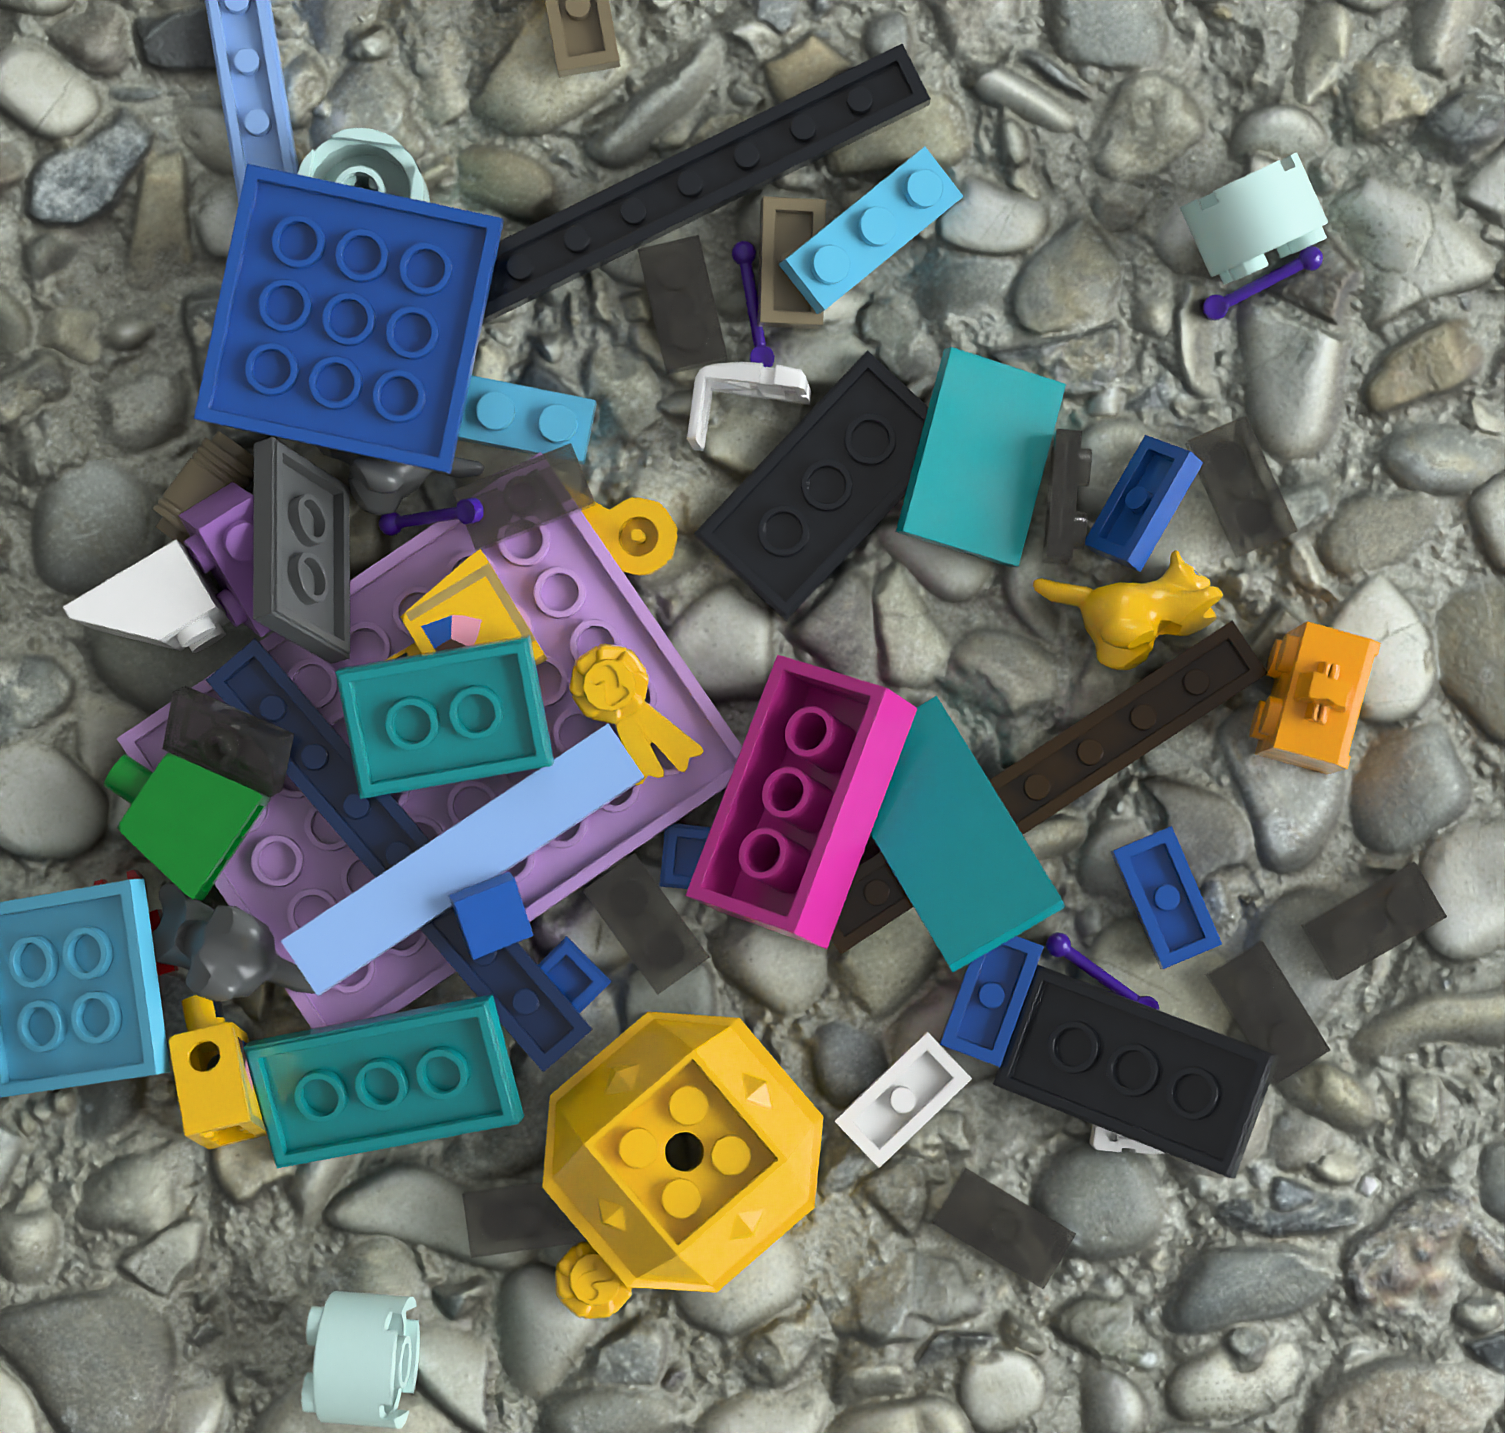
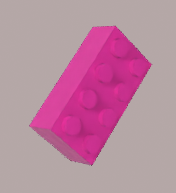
M777 654L685 896L718 912L827 949L918 708L887 687Z

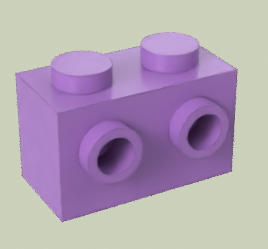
M231 482L178 516L190 535L188 539L184 540V545L190 556L204 574L209 571L212 572L222 589L215 596L227 613V618L235 627L243 623L258 636L262 637L272 630L253 620L254 496L234 482Z

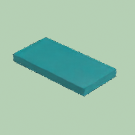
M935 696L916 707L918 709L870 835L953 973L1065 908V905L939 698Z
M493 994L252 1040L244 1047L276 1168L520 1124L524 1118Z

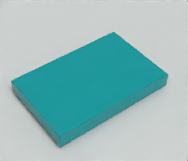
M953 347L945 348L896 532L1008 567H1019L1066 384Z
M530 635L339 668L335 671L360 799L548 767L554 763Z

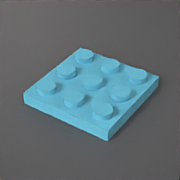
M130 879L0 902V1098L171 1072L144 879Z

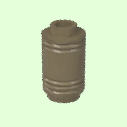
M219 431L212 440L205 437L201 446H198L197 452L193 453L192 458L187 461L164 492L162 498L158 500V504L152 508L163 516L155 527L172 540H177L184 545V540L188 539L190 535L178 515L231 482L246 490L250 486L251 481L254 480V456Z

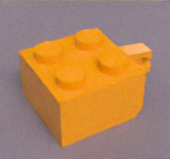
M1308 621L1286 633L1283 640L1276 639L1266 668L1268 673L1266 676L1275 678L1272 691L1266 702L1259 700L1249 732V737L1258 739L1255 755L1327 775L1346 770L1351 757L1348 754L1374 657L1378 656L1381 643L1370 638Z

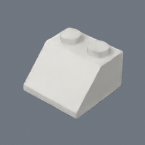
M177 540L172 541L63 607L70 619L93 630L177 651H182L189 646L192 653L199 652L223 638L226 633L222 626L230 622L226 616L227 613L215 596L219 591L208 573L204 574L198 568L186 547Z

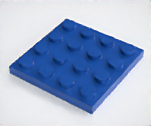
M247 164L194 419L451 474L502 233L503 218Z

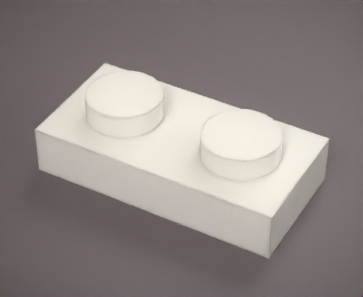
M926 1031L834 1121L880 1168L972 1078Z

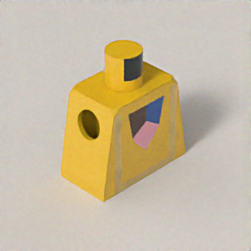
M481 549L470 555L404 612L401 619L415 642L386 659L390 660L530 635L536 666L548 660Z
M197 995L182 1000L181 1004L187 1032L169 1037V1048L185 1136L208 1150L267 1136L244 1052V1047L249 1043L247 1033L233 1022H225L221 1001L216 1002ZM220 1054L218 1064L213 1069L207 1071L209 1061L215 1055Z

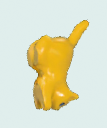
M1176 550L1171 553L1168 569L1157 581L1142 584L1118 582L1096 589L1043 578L1033 581L1034 590L1049 601L1080 608L1085 629L1095 643L1096 659L1102 665L1114 670H1131L1146 661L1150 651L1153 650L1154 641L1158 635L1189 636L1209 626L1216 620V614L1210 607L1216 604L1223 596L1222 591L1218 587L1210 586V580L1206 576L1199 574L1191 565L1185 563L1179 551Z

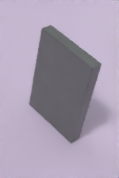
M273 437L254 443L253 620L330 664L350 659L349 486Z

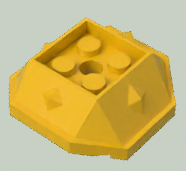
M648 1011L550 1095L542 1188L626 1287L717 1293L815 1208L823 1115L740 1018ZM681 1132H686L696 1137L702 1150L701 1158L697 1165L686 1171L674 1169L669 1165L665 1157V1147L668 1140Z

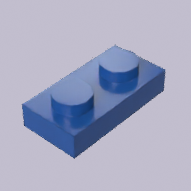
M1145 435L1083 544L1096 555L1141 572L1203 462L1189 450Z
M1172 826L1110 851L1160 969L1168 968L1222 945Z
M1015 936L968 963L942 1032L939 1045L1000 1067L1044 946Z

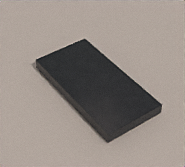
M867 350L699 527L694 536L787 622L905 497L928 406Z
M1037 964L993 1085L1230 1179H1235L1280 1056Z

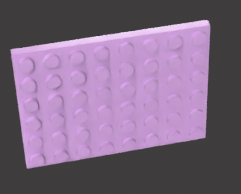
M541 452L473 497L482 503L484 510L483 517L479 522L467 525L457 519L434 523L350 580V659L330 664L276 632L260 641L263 647L350 746L335 671L339 668L384 661L413 644L415 641L403 623L401 616L470 555L481 549L548 659L537 665L536 669L554 759L606 724L610 725L619 738L615 724L587 718L574 702L569 691L572 668L577 658L594 646L604 643L623 646L635 652L649 675L645 701L701 745L704 752L700 756L690 757L688 768L685 772H681L652 743L651 746L664 769V777L656 778L648 775L642 784L634 785L507 870L506 872L509 871L516 880L529 923L726 789L742 748L740 742ZM205 678L116 739L128 756L154 772L162 758L169 752L264 793L271 798L215 882V886L229 906H237L265 923L274 936L276 954L296 964L281 940L375 879V876L208 684L207 678ZM540 768L391 793V795L432 841ZM419 929L320 996L295 992L287 988L285 990L310 1027L315 1029L398 1013L455 974L456 971Z

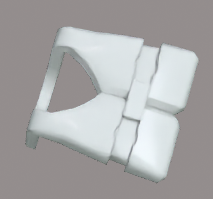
M756 362L716 363L701 368L694 382L687 440L693 450L704 451L713 391L798 404H810L811 389L806 376L800 369L777 364L776 368L764 367L763 363Z

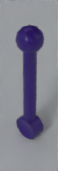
M740 241L733 246L731 256L740 265L754 346L750 354V362L763 363L764 367L771 368L775 361V355L770 347L766 346L763 327H757L758 295L752 262L756 257V249L752 243Z
M1309 246L1300 251L1297 259L1225 296L1216 294L1209 296L1203 303V314L1211 321L1221 320L1227 314L1229 307L1303 269L1309 271L1318 269L1323 262L1322 252L1315 246Z
M471 497L460 500L456 507L401 516L397 512L381 515L379 528L385 535L394 536L400 533L402 528L457 519L461 523L468 525L479 522L483 517L484 510L482 503L477 498Z
M1056 932L1048 937L1046 948L1050 955L1059 958L1064 956L1113 993L1155 1009H1160L1158 1002L1150 996L1140 997L1074 949L1066 934Z

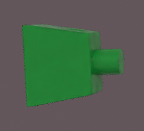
M169 752L162 758L154 772L127 754H124L114 764L103 784L104 787L131 804L118 824L117 829L184 894L194 900H204L271 800L264 793Z

